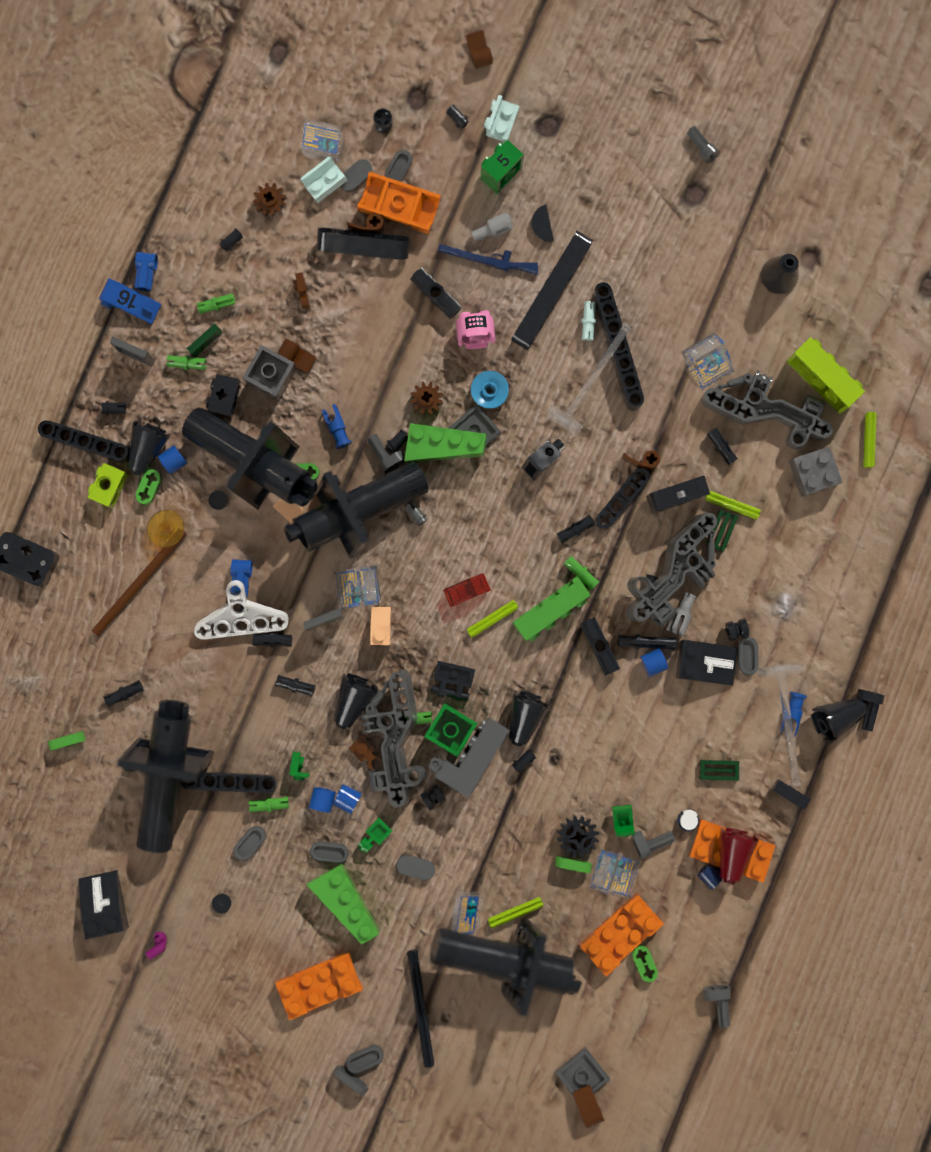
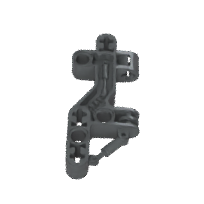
M759 370L756 371L755 375L746 373L743 376L727 381L724 385L718 384L716 388L706 390L701 397V403L704 407L739 424L746 425L775 420L790 427L791 430L787 436L786 443L789 448L794 450L805 445L809 437L817 441H823L833 432L832 425L819 418L826 402L809 394L804 399L800 408L781 399L769 400L766 393L773 377L767 378V374L761 375ZM743 383L749 385L742 400L721 391L726 387L732 388ZM710 395H713L712 402L709 401ZM749 395H756L758 399L757 402H752L749 398ZM724 403H730L732 405V410H726L724 407ZM744 411L747 412V416H748L747 418H744V417H743V416H744V414H743ZM820 428H823V432H824L823 435L820 434V433H821ZM794 435L800 438V444H796L793 441Z
M713 513L698 514L669 541L663 572L658 579L651 583L647 577L640 576L632 577L628 581V590L636 598L626 610V616L629 620L645 621L651 617L657 625L663 627L676 614L675 609L667 599L683 585L686 574L701 588L705 586L704 582H709L710 578L715 576L712 570L716 565L714 560L715 543H713L715 531L713 529L717 525V518ZM691 530L694 532V538H693V539H692L691 536H690V531H691ZM708 535L709 543H707V560L705 561L696 550V545ZM690 557L693 559L692 566L689 564ZM638 581H640L642 585L640 590L637 588Z
M406 670L392 673L389 680L384 683L383 689L379 690L372 701L366 706V714L360 715V718L364 720L362 722V726H365V729L362 730L363 733L379 731L385 736L381 746L384 769L369 772L372 792L388 790L391 805L398 808L410 801V786L420 784L427 776L426 770L422 766L407 767L404 745L417 721L412 678ZM398 677L403 678V681H398ZM390 687L393 710L378 712L377 705L385 696L387 688ZM401 694L406 696V703L400 700ZM386 716L391 719L390 725L385 722ZM413 771H415V772L418 773V775H419V779H418V780H416V779L413 778V776H412V772H413Z

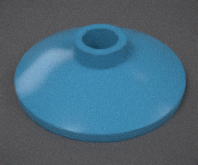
M484 371L478 374L472 382V398L483 408L492 409L499 407L508 397L509 386L507 380L498 372ZM488 388H492L493 393L488 394L486 390Z

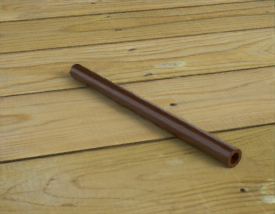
M179 529L95 625L91 631L99 637L186 537L187 534Z

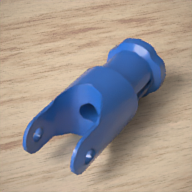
M333 404L335 412L333 422L330 420L325 409L322 410V414L330 434L334 437L335 448L341 449L351 445L352 442L348 439L345 432L346 426L336 404Z
M790 691L791 698L783 716L781 734L787 718H793L797 723L795 737L803 714L802 705L807 695Z

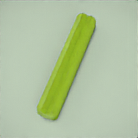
M867 412L865 414L863 462L865 468H873L875 466L876 412Z
M710 491L711 494L705 497V500L750 518L758 519L760 516V509Z
M514 600L510 601L467 629L470 637L476 636L517 610L518 605Z
M537 897L488 918L491 928H495L543 908V902L540 897Z

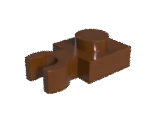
M303 272L295 273L296 280H293L295 292H299L302 309L309 308L305 277Z
M364 735L349 747L361 762L366 759L368 767L372 770L375 769L372 765V760L376 759L379 763L383 762L380 756L372 753L376 748Z

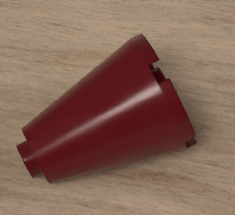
M726 827V831L723 828L720 829V877L724 879L725 883L735 884L740 882L759 842V836L753 834L750 837L747 831Z

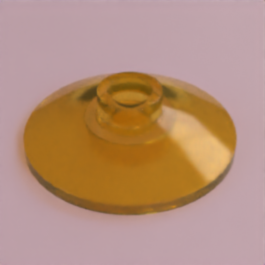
M162 510L155 513L147 525L148 538L159 547L175 545L184 533L183 519L172 510ZM167 528H171L168 533L165 532Z

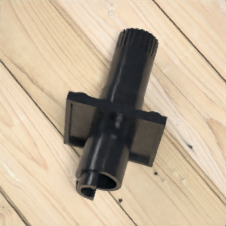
M202 407L193 410L185 419L182 427L183 437L236 470L228 479L226 487L257 510L270 492L289 504L296 503L300 507L307 505L315 495L318 486L317 481L311 478L308 471L291 462L300 446L272 421L269 420L262 427L260 435L256 440Z
M413 461L365 485L346 492L345 489L341 490L338 476L336 474L333 475L332 471H329L323 475L315 493L321 505L293 518V523H288L284 527V533L289 543L299 539L308 552L339 538L349 558L352 559L360 553L369 541L367 530L361 526L428 493L429 488L426 478L417 463Z
M159 701V709L153 715L150 740L137 738L117 762V767L123 768V771H140L145 775L136 845L141 850L152 853H164L172 849L182 782L197 781L213 759L214 751L188 746L192 717L188 714L190 705L183 701Z
M522 918L521 923H518L516 928L517 939L513 943L491 940L440 927L437 928L430 950L431 964L503 981L501 986L502 995L520 1016L527 1017L534 989L560 995H566L568 992V994L572 995L577 994L582 985V982L575 980L576 976L573 975V958L544 951L548 936L528 919Z

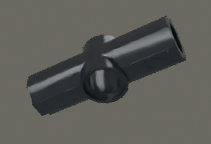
M422 268L418 269L410 278V281L428 297V300L435 304L450 320L462 309L444 290L443 286L437 283ZM438 290L441 294L438 297H433L431 292Z
M593 617L580 623L590 644L591 651L594 653L604 675L606 676L619 670L620 667L609 647V642L605 639L596 618ZM597 641H602L605 645L602 652L595 649Z

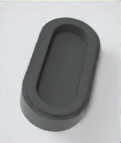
M406 150L398 151L387 167L384 176L402 182L412 166V155Z
M361 159L343 173L348 181L342 184L341 188L346 192L355 191L367 180L369 171L373 172L371 163L368 160Z
M746 637L738 642V668L744 675H753L759 667L758 644L754 638Z
M253 826L239 840L233 850L234 856L238 860H248L266 839L264 828Z
M317 841L311 846L310 855L316 861L340 864L347 860L349 850L342 843Z
M403 855L397 862L398 871L406 876L429 880L435 873L434 864L426 859Z
M372 1044L350 1054L346 1061L347 1070L352 1074H359L379 1065L383 1060V1049L379 1045Z
M337 1065L333 1070V1074L358 1094L364 1096L368 1091V1086L345 1067Z

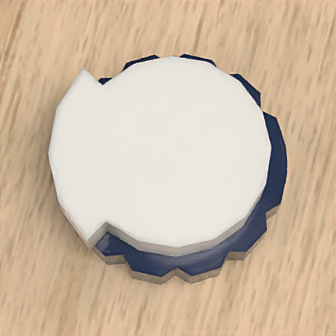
M686 809L678 814L677 823L682 830L691 831L696 829L699 818L695 811Z

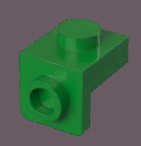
M613 806L612 814L615 835L617 837L635 835L632 806Z

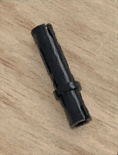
M640 634L635 636L618 635V647L676 650L677 639L676 637L640 636Z

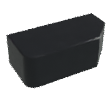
M779 779L776 780L771 789L776 794L804 810L811 800Z

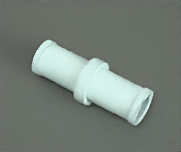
M584 301V315L581 319V323H583L581 340L584 341L586 339L587 341L594 340V324H596V302L594 301L592 303L591 301Z

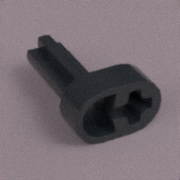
M858 688L856 698L868 701L867 715L863 719L861 729L873 732L879 705H883L885 695Z

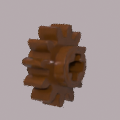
M267 182L264 189L258 186L260 193H253L255 198H257L253 200L254 205L257 206V212L263 210L264 217L268 213L274 217V212L276 211L282 214L280 207L286 208V204L283 201L287 200L286 195L283 194V188L281 187L277 190L276 183L269 187Z
M422 382L421 388L415 385L417 392L410 393L415 398L410 403L412 405L416 404L414 411L421 409V415L428 411L431 416L433 409L437 412L439 411L437 404L443 405V401L439 399L443 397V393H437L439 386L432 388V382L429 383V386ZM425 395L432 397L429 399L430 402H425V400L422 401Z

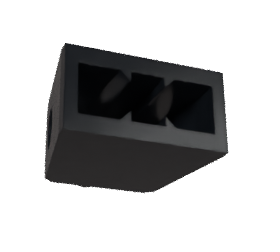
M560 439L553 443L548 440L526 459L521 468L535 481L561 456L560 451L565 448L564 443Z

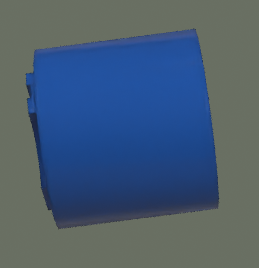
M175 445L158 456L163 467L171 475L188 463Z
M659 648L640 657L649 677L668 669L667 660Z
M342 785L333 805L352 814L362 793Z
M313 787L309 808L331 813L336 792L326 788Z

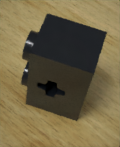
M216 374V378H213L211 381V397H208L206 401L207 411L216 416L233 419L241 381L237 378ZM223 393H225L226 397H223L221 400L219 398V395H223Z

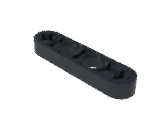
M636 469L597 515L596 525L600 529H608L645 486L650 477L646 469ZM636 473H644L645 475L643 478L645 479V481L640 480L637 483V486H640L639 489L636 487L635 484L629 482L630 480L634 482L637 479L638 476L636 475ZM626 486H630L634 490V494L630 497L626 496L623 492ZM613 501H619L622 504L620 511L612 509L611 504ZM609 512L616 515L615 518L612 515L608 518L609 524L605 523L602 525L600 523L601 516L604 518Z

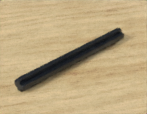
M411 949L407 951L421 1050L424 1067L429 1068L434 1066V1057L418 951L417 949Z

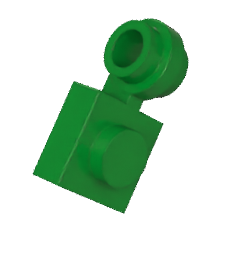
M378 817L365 831L370 838L364 837L357 845L359 851H363L366 854L373 847L371 843L373 840L380 845L393 830Z

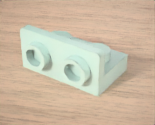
M498 95L497 101L493 100L490 111H492L491 117H487L484 124L486 136L502 142L509 139L520 106L504 101L502 96Z
M330 156L300 178L317 203L348 181Z

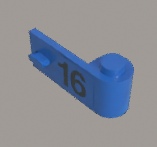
M109 278L98 298L101 301L100 305L105 308L117 307L151 325L161 306V303Z

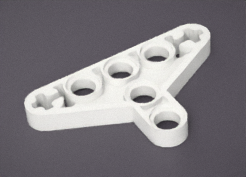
M233 580L226 589L228 603L198 621L195 625L194 634L199 639H213L281 631L287 628L289 617L283 611L248 601L243 583ZM232 586H238L241 589V592L239 594H233L230 591V588ZM241 604L244 610L237 612L233 609V606ZM270 616L272 617V618H271L272 625H269V622H270L269 617H270ZM278 617H281V620H283L282 624H279L277 621ZM258 619L265 620L266 625L263 627H259L256 625L255 621ZM243 621L247 624V627L239 629L236 623ZM211 623H214V627H213V631H214V632H212V629H211V626H212V625H211ZM221 623L226 624L228 629L220 631L217 625ZM202 626L204 627V629H207L206 633H203V631L200 630Z

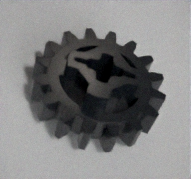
M573 815V820L571 821L566 818L567 824L561 823L560 825L563 829L557 830V833L561 835V837L557 838V841L563 842L560 848L566 847L565 853L568 855L572 852V857L574 858L577 853H579L581 858H583L584 852L590 855L589 849L595 850L596 847L593 844L594 842H599L595 838L599 832L593 830L596 828V824L590 825V818L584 821L583 815L579 819H577L576 815ZM580 824L586 825L589 830H582ZM572 825L573 829L570 833L566 834L567 829ZM578 831L581 835H583L580 837V841H577L576 838H572L573 836H576V832ZM587 839H590L588 845L584 847L585 841ZM566 842H573L576 845V849L571 848Z

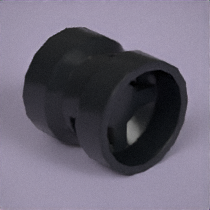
M385 108L376 110L373 116L376 130L380 133L389 132L393 127L391 112Z
M745 618L735 623L732 621L725 623L729 641L736 640L737 637H749V627Z
M437 784L432 786L430 791L420 794L430 811L438 803L442 804L446 801Z

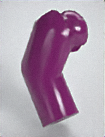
M156 932L154 934V947L146 952L150 960L166 950L167 936L165 933Z

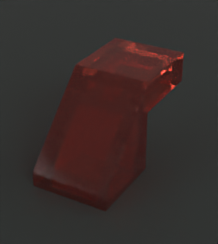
M484 573L445 588L443 591L450 607H453L487 593L491 589Z

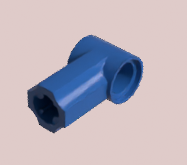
M137 252L135 258V267L137 269L135 289L146 292L152 291L154 271L157 270L158 266L157 254Z
M232 559V581L238 580L243 583L246 598H248L249 578L252 576L253 562L250 560ZM232 586L231 592L239 594L241 589L238 586Z

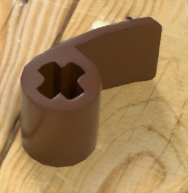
M481 30L467 34L466 41L474 69L492 65L493 57L490 47H487L484 31Z
M372 213L367 217V227L358 226L347 221L348 230L382 233L384 230L383 218L378 213ZM374 222H378L377 227H373Z
M286 338L277 354L294 362L298 369L306 373L309 372L317 358Z
M650 450L643 455L641 462L634 460L625 453L622 454V459L638 468L652 470L659 464L660 455L656 451ZM649 456L652 457V460H655L652 464L646 461Z
M590 1085L572 1092L586 1129L605 1121Z

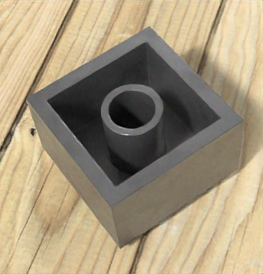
M261 345L246 370L243 380L245 383L279 401L297 367L294 362Z
M830 446L789 461L801 497L843 483Z

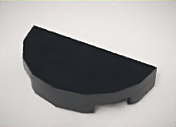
M545 204L534 212L531 219V228L535 236H538L545 242H554L548 209Z

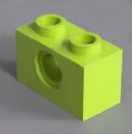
M103 463L96 471L97 478L94 484L92 483L88 489V498L113 509L129 474ZM110 481L109 489L104 490L103 483Z

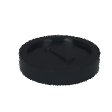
M214 491L210 494L208 503L213 509L222 510L226 507L228 498L225 493Z
M218 894L212 900V908L217 913H226L231 908V899L226 894Z

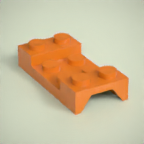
M369 171L362 199L357 205V209L359 212L368 215L378 213L383 218L411 226V229L429 235L441 201V195Z
M699 819L694 843L687 856L720 867V829L723 828L726 831V828ZM759 840L743 876L764 883L776 845Z
M636 892L579 943V946L602 973L608 976L621 964L620 961L648 936L651 937L664 923Z
M350 951L278 979L275 983L289 1020L339 998H345L358 993L364 988L354 968Z

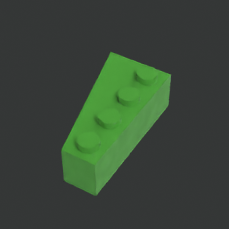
M410 423L404 461L408 464L413 461L417 463L485 456L487 435L485 433Z
M577 576L512 623L525 641L529 639L532 642L541 636L539 634L541 630L545 628L548 631L555 626L556 623L554 621L559 617L563 620L572 614L570 611L576 606L579 609L586 604V598L591 594Z
M343 863L306 884L361 944L379 935L380 929Z

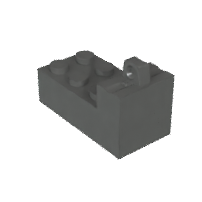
M490 717L487 720L483 719L478 727L480 730L477 737L475 735L472 736L468 743L470 747L468 752L465 753L463 751L458 759L459 766L446 758L443 761L436 757L431 760L428 766L436 773L435 777L468 798L510 731Z

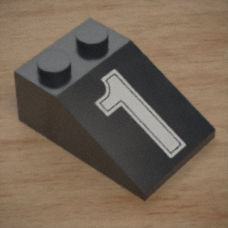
M680 640L676 678L733 686L738 648Z
M118 870L78 879L81 922L85 940L122 932L129 928Z

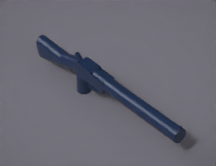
M442 244L438 248L437 253L442 252L489 265L496 269L505 270L506 273H508V270H521L538 276V262H509L512 252L505 250L503 255L493 254L491 257H485ZM493 256H500V257H503V258H502V260H499V259L492 258V257H493Z

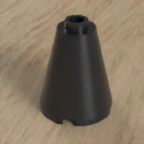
M785 254L769 259L761 270L762 284L765 285L768 291L775 294H785L792 290L798 282L799 261L793 254Z
M134 420L127 467L132 474L141 476V473L145 474L168 441L170 433H166V430L149 423L143 426L141 425L142 421Z
M343 673L333 719L336 722V726L346 729L354 724L378 692V687L374 683L370 686L366 683L367 679L351 673H348L346 676Z
M517 690L514 691L509 739L512 740V744L522 746L528 743L550 707L551 703L547 699L543 702L539 695L526 691H520V694H518Z
M859 698L821 705L812 709L814 713L811 714V719L817 733H822L825 736L823 740L827 743H833L867 715L868 707Z

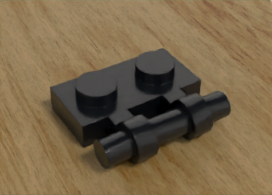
M438 661L434 680L441 681L440 687L432 685L430 693L438 694L439 697H452L456 701H468L469 693L462 692L463 686L471 688L475 669ZM446 683L458 685L457 691L445 688Z

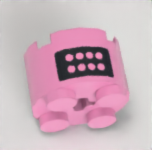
M483 310L473 314L462 312L459 314L460 318L456 321V330L460 347L463 344L466 345V349H480L487 347L489 342L495 343L494 319L489 311Z

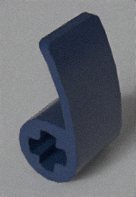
M706 863L697 873V877L710 890L717 887L723 880L720 877V867Z

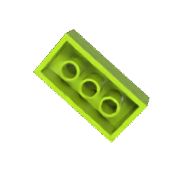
M810 337L786 362L838 414H841L865 392L863 385L858 380H854L845 367L835 362V357L829 352L826 353L818 340Z

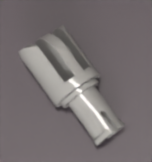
M503 213L487 220L485 226L471 231L477 243L486 237L494 236L496 238L512 230L513 223L510 215Z
M687 592L684 593L680 607L675 609L676 614L668 623L667 631H672L684 637L692 618L690 610L696 596L689 595Z

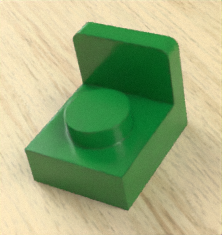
M293 751L289 775L294 776L293 779L305 781V778L310 777V773L299 771V768H303L305 757H302V752Z

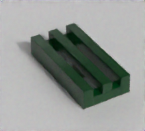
M214 323L186 349L196 358L223 332Z
M720 509L716 517L717 525L713 530L716 532L722 515L725 516L715 541V549L724 552L738 516ZM730 518L732 521L720 547L718 545Z
M700 760L699 779L739 781V761ZM705 764L735 765V769L705 768ZM730 772L735 773V776L704 775V773Z

